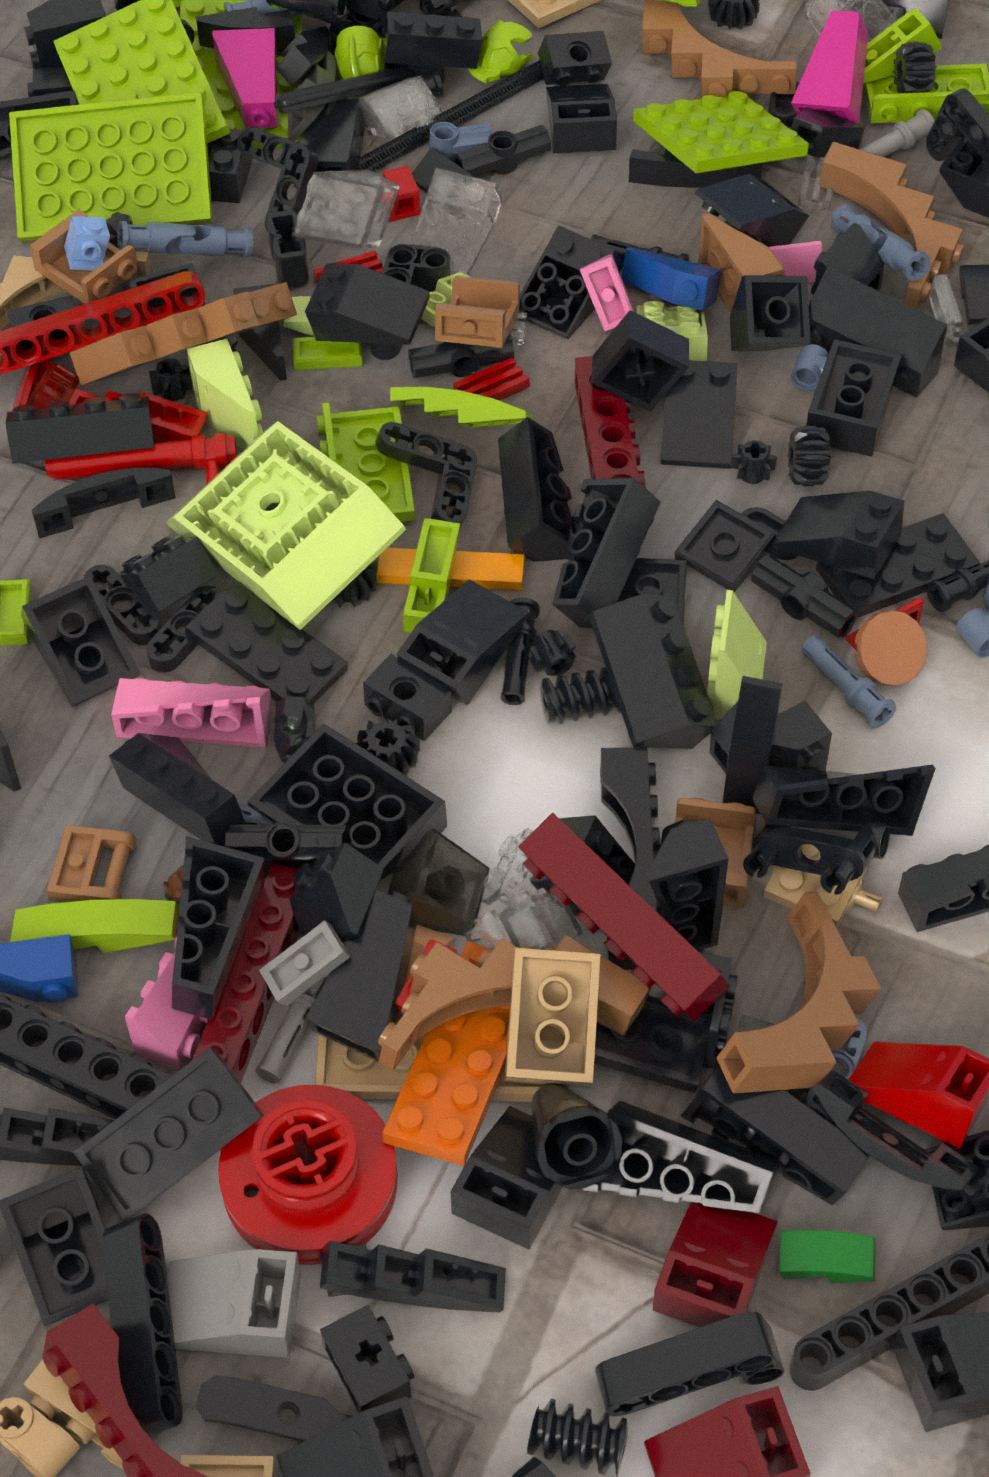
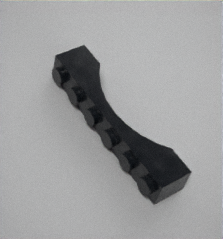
M647 747L601 748V802L615 815L625 829L633 849L636 865L629 886L664 918L646 876L654 860L653 851H659L660 848L659 827H652L651 818H658L657 795H650V786H656L655 762L648 763ZM608 950V960L624 970H633L636 967L627 956L620 961Z

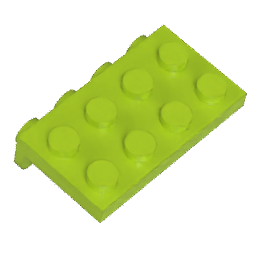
M987 64L935 65L937 68L935 69L936 79L933 81L934 87L932 91L924 93H898L897 85L894 83V74L863 84L870 123L907 122L914 118L916 113L922 109L927 110L935 121L947 95L962 88L970 91L989 115V72Z
M329 402L322 403L323 414L316 415L319 436L326 435V440L320 441L321 452L369 486L400 522L415 520L408 464L381 454L375 445V440L382 425L388 422L402 424L399 406L330 413ZM391 437L390 441L395 443V439Z

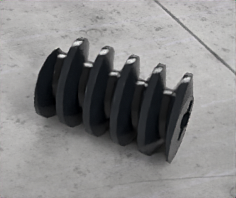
M602 667L600 670L599 678L594 670H587L584 680L579 673H572L570 684L563 675L557 676L555 687L549 678H543L541 681L540 696L547 724H549L550 715L553 714L559 724H563L565 712L570 713L574 722L578 721L580 709H584L588 718L591 719L593 718L594 707L596 706L600 708L604 716H607L609 704H614L618 713H621L606 667Z
M551 1398L543 1410L539 1409V1406L536 1409L530 1430L527 1454L534 1455L539 1446L543 1444L545 1459L552 1460L558 1449H561L563 1464L569 1465L575 1455L579 1454L580 1468L587 1470L596 1458L599 1474L605 1475L614 1463L616 1477H618L628 1437V1422L626 1418L622 1417L616 1428L612 1429L609 1414L604 1413L598 1423L594 1424L592 1412L589 1408L585 1409L579 1419H575L574 1406L571 1403H568L560 1415L557 1414L556 1400Z

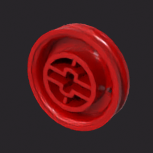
M324 1085L292 1086L275 1091L255 1102L265 1116L224 1146L219 1157L218 1176L224 1206L233 1227L239 1235L254 1249L297 1252L299 1265L321 1264L319 1254L329 1241L347 1245H360L369 1242L386 1222L393 1208L398 1187L395 1147L383 1143L382 1132L385 1128V1123L377 1112L357 1096L344 1090ZM249 1187H256L259 1190L258 1194L254 1197H247L244 1193Z

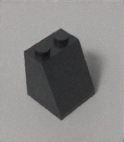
M49 0L27 12L29 26L24 27L28 46L33 45L34 51L29 52L33 69L64 67L53 41L106 17L101 0Z

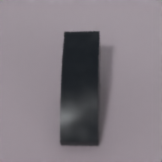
M252 7L195 17L199 45L214 49L212 31L275 28L277 52H283L295 38L294 24L289 9L258 14L257 8Z
M323 26L300 32L280 54L283 59L275 68L291 87L299 84L325 56L330 41L328 28Z

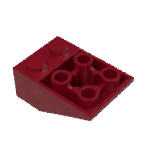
M691 1202L672 1242L657 1281L652 1310L697 1327L747 1312L778 1221L753 1212L703 1206L702 1203Z
M779 1386L730 1400L644 1441L655 1477H810L811 1475Z

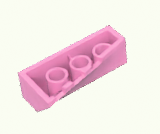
M119 678L111 717L116 737L132 738L137 733L179 737L182 742L266 748L273 708L270 689L256 686L238 687L224 686L217 683L196 684L183 681L167 682L144 678Z
M166 952L159 962L158 980L156 982L150 980L146 982L141 990V997L144 998L140 1008L131 1006L125 1015V1020L135 1054L142 1056L150 1062L179 1071L184 1067L188 1058L192 1059L200 1042L199 1034L204 1023L207 1024L209 1019L172 1009V980L175 953Z

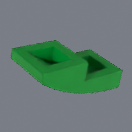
M781 1231L779 1272L784 1279L828 1277L832 1284L875 1281L876 1240L874 1236L839 1231Z

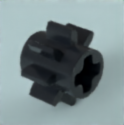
M164 359L158 362L156 371H149L153 395L160 394L164 399L177 401L184 398L186 389L190 390L193 388L189 365L182 366L177 359Z
M757 440L748 441L744 445L739 444L737 454L732 456L731 468L738 469L737 479H742L750 484L760 483L764 479L770 480L771 470H775L777 456L770 455L771 446Z
M546 630L534 638L532 647L529 648L532 654L529 660L536 672L544 669L546 675H562L573 665V659L576 658L573 650L576 646L569 634L561 636L558 630Z

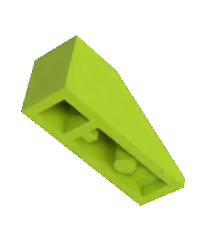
M915 7L867 43L863 84L894 74L893 61L896 59L897 49L902 44H909V42L926 43L931 45L933 54L942 48L931 24Z

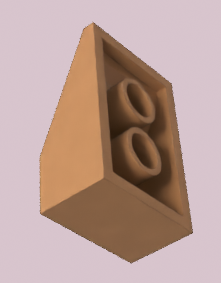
M708 213L702 215L698 264L721 269L717 294L730 313L742 276H785L781 260L776 259L767 246Z

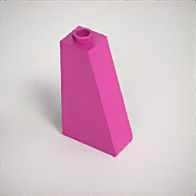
M849 10L830 12L791 102L797 115L808 107L859 123L868 31L859 12Z
M275 28L212 31L216 62L245 128L277 127V108L274 106V102L277 101V69L275 68L277 66Z

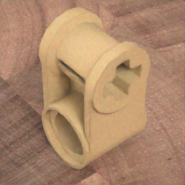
M10 1397L0 1402V1443L17 1457L35 1477H56L80 1449L79 1444L62 1427L53 1421H49L24 1399ZM12 1420L18 1424L22 1421L24 1423L19 1429L13 1425L9 1428L7 1426Z

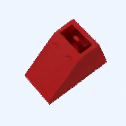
M873 1042L848 1080L869 1093L864 1103L870 1104L895 1116L900 1121L909 1123L935 1136L937 1139L960 1149L989 1099V1058L964 1046Z

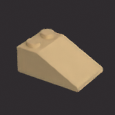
M515 948L505 1082L562 1084L565 1086L588 1088L592 1085L601 954Z

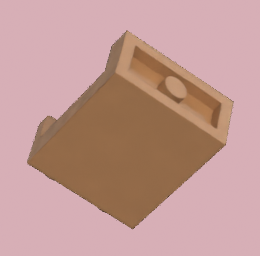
M78 209L30 244V250L36 271L86 304L107 297L111 291L126 280H129L139 269L134 247L127 245L120 250L108 242L103 264L94 271L70 270L64 244L71 217H88L87 214Z
M455 276L452 281V299L449 304H438L435 308V341L502 348L519 315L520 284L511 281Z
M696 797L689 799L678 798L675 823L683 819L686 821H700L711 818L729 858L723 905L744 908L748 874L743 868V861L751 853L756 808L735 802L727 804L706 801Z

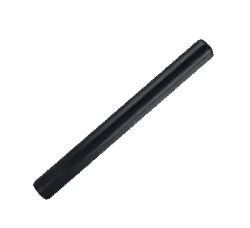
M408 65L398 66L277 95V101L274 102V106L279 109L281 114L388 89L402 84L405 78H412L415 75L413 70L410 71Z

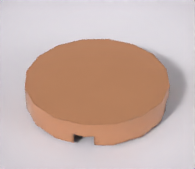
M892 610L873 614L862 623L856 634L855 644H857L858 654H855L857 664L863 674L876 684L896 686L908 683L920 673L926 661L927 643L925 634L918 622L906 613Z

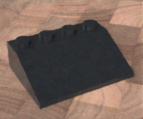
M324 723L247 801L249 807L273 823L284 821L293 825L348 826L352 839L351 847L384 868L379 881L424 853L447 827L445 800Z

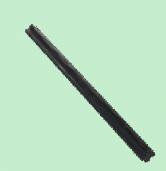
M540 60L360 157L356 181L361 179V177L363 178L364 175L367 176V173L370 174L374 170L380 169L386 163L389 164L396 160V158L402 157L408 151L411 152V149L414 150V147L417 148L427 143V141L429 142L430 128L435 123L449 122L457 127L464 123V121L466 122L473 118V116L479 115L482 111L488 110L491 106L497 105L500 101L506 100L509 96L512 97L518 91L521 92V90L530 87L533 83L544 79ZM322 189V192L324 191L326 196H329V194L332 195V192L335 193L336 189Z

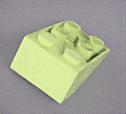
M648 301L644 305H636L637 314L689 339V360L707 361L708 335L704 310L681 305L664 306V303L658 301Z
M228 339L187 348L194 397L199 410L208 413L205 423L219 433L225 432L226 435H235L236 446L242 450L246 449L263 433L260 423L257 424V421L262 420V414L257 399H250V396L253 394L248 375L242 376L240 373L243 371V365L239 352H232Z
M733 590L726 591L725 605L717 604L714 626L716 628L712 639L707 694L710 703L713 704L716 720H721L738 701L743 676L763 679L767 642Z

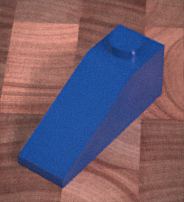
M628 247L625 253L622 280L670 303L703 311L716 302L721 269Z
M70 934L1 943L0 991L35 1002L58 1003L66 998L78 997L76 954Z

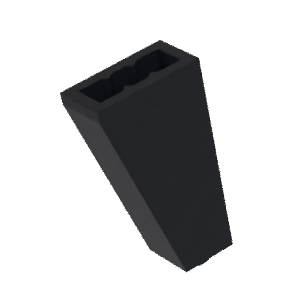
M343 99L327 103L299 142L313 148L318 154V167L311 188L354 190L365 132L359 99ZM301 157L299 163L303 164L305 157ZM294 173V177L300 178L299 174Z
M376 889L358 934L349 939L345 945L351 957L330 972L306 1016V1020L313 1032L379 1062L382 1046L378 1044L379 1038L390 1022L397 1024L399 1010L396 1000L405 985L418 919L413 905H411V900L395 891H390L389 894H386Z

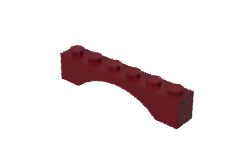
M94 1304L47 1331L42 1354L46 1368L54 1377L60 1376L68 1386L72 1403L81 1413L86 1411L96 1424L95 1430L100 1441L106 1448H114L122 1459V1467L127 1477H209L182 1465L160 1449L140 1426L129 1408L121 1385L118 1364L119 1337Z

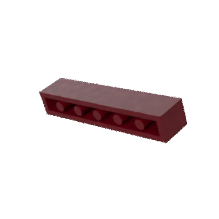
M553 812L518 846L527 858L522 863L523 866L538 881L545 876L553 884L549 891L565 907L572 902L581 911L576 918L592 934L599 929L608 938L603 944L618 960L622 961L627 956L636 965L631 972L648 989L655 984L664 993L660 1000L676 1017H679L684 1012L695 1022L730 987L716 968Z

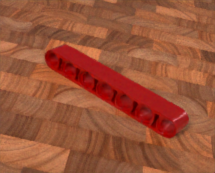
M181 272L1 331L0 354L2 356L0 357V375L75 351L117 333L146 326L168 316L199 308L204 304L206 298L202 281L193 272ZM186 286L197 288V292L190 297L180 294L181 290ZM153 297H161L165 300L161 306L155 308L147 304ZM125 307L132 310L130 316L126 318H120L115 315V312L120 308ZM90 318L97 319L100 322L97 327L92 329L85 328L82 323ZM55 329L67 332V335L62 339H54L49 334ZM22 340H29L35 344L29 350H22L17 347V344Z

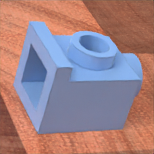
M93 216L71 217L64 244L70 270L94 271L103 264L110 238L105 218Z

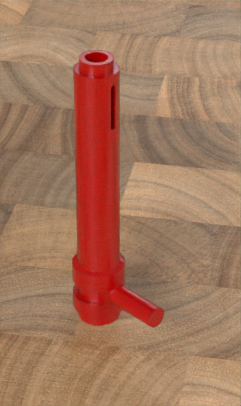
M225 432L215 433L214 437H205L204 434L192 435L191 439L154 442V448L45 460L46 475L48 478L54 477L56 481L86 478L104 472L129 468H160L168 470L194 467L195 470L206 469V483L208 484L220 473V468H225L237 457L235 435H226Z

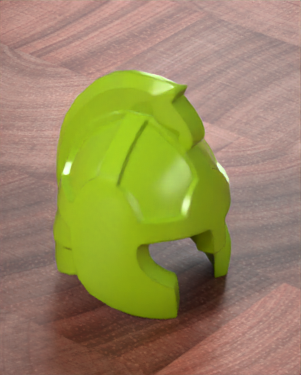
M502 20L496 21L482 37L477 69L468 68L471 75L487 84L500 78L509 77L520 71L522 66L532 60L534 54L532 52L529 55H518L512 44L514 42L525 44L531 39V32L518 23H504Z
M352 26L340 32L337 36L335 58L343 79L384 70L383 40L379 38L373 29L365 26Z

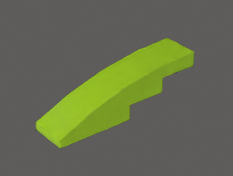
M425 386L390 387L391 402L399 406L424 405V412L432 417L458 416V423L466 428L517 425L526 417L535 421L534 416L525 410L494 398L461 390Z
M108 899L52 903L15 909L10 942L70 934L74 950L97 946L103 953H110L171 941L176 938L180 905L176 901Z

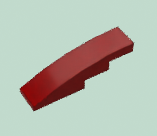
M75 389L69 404H84L85 400L100 396ZM108 390L104 399L105 401L119 400V397L123 394ZM142 392L140 395L141 397L149 396L155 436L154 441L164 442L191 439L192 435H199L208 418L207 412Z

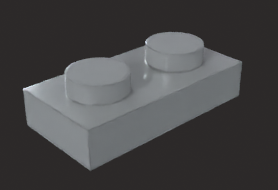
M324 920L259 971L276 1001L286 1006L351 956L333 926Z

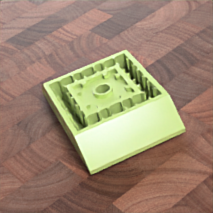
M278 421L268 427L166 521L170 528L179 535L182 534L184 538L197 536L213 562L299 630L312 620L406 530L404 525L369 486ZM271 503H279L275 509L265 511Z

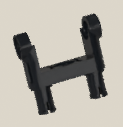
M874 821L871 823L866 822L853 840L790 826L767 825L765 823L764 828L753 840V850L745 857L743 868L752 877L760 869L757 873V878L763 877L771 865L822 875L820 882L823 889L831 894L837 885L834 895H838L845 890L849 881L858 879L873 858L881 860L884 858L890 840V826ZM811 844L815 846L820 852V859L811 860L807 858L802 852V845Z

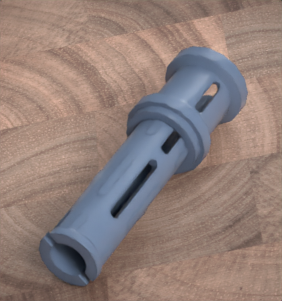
M814 635L806 640L801 652L845 694L846 703L851 708H857L867 718L866 722L871 728L875 729L884 725L893 716L896 710L895 702L891 699H885L875 689V683L871 679L861 678L819 635Z

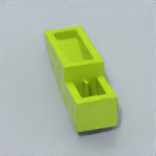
M424 518L410 574V588L403 612V631L412 632L422 619L448 598L460 523Z

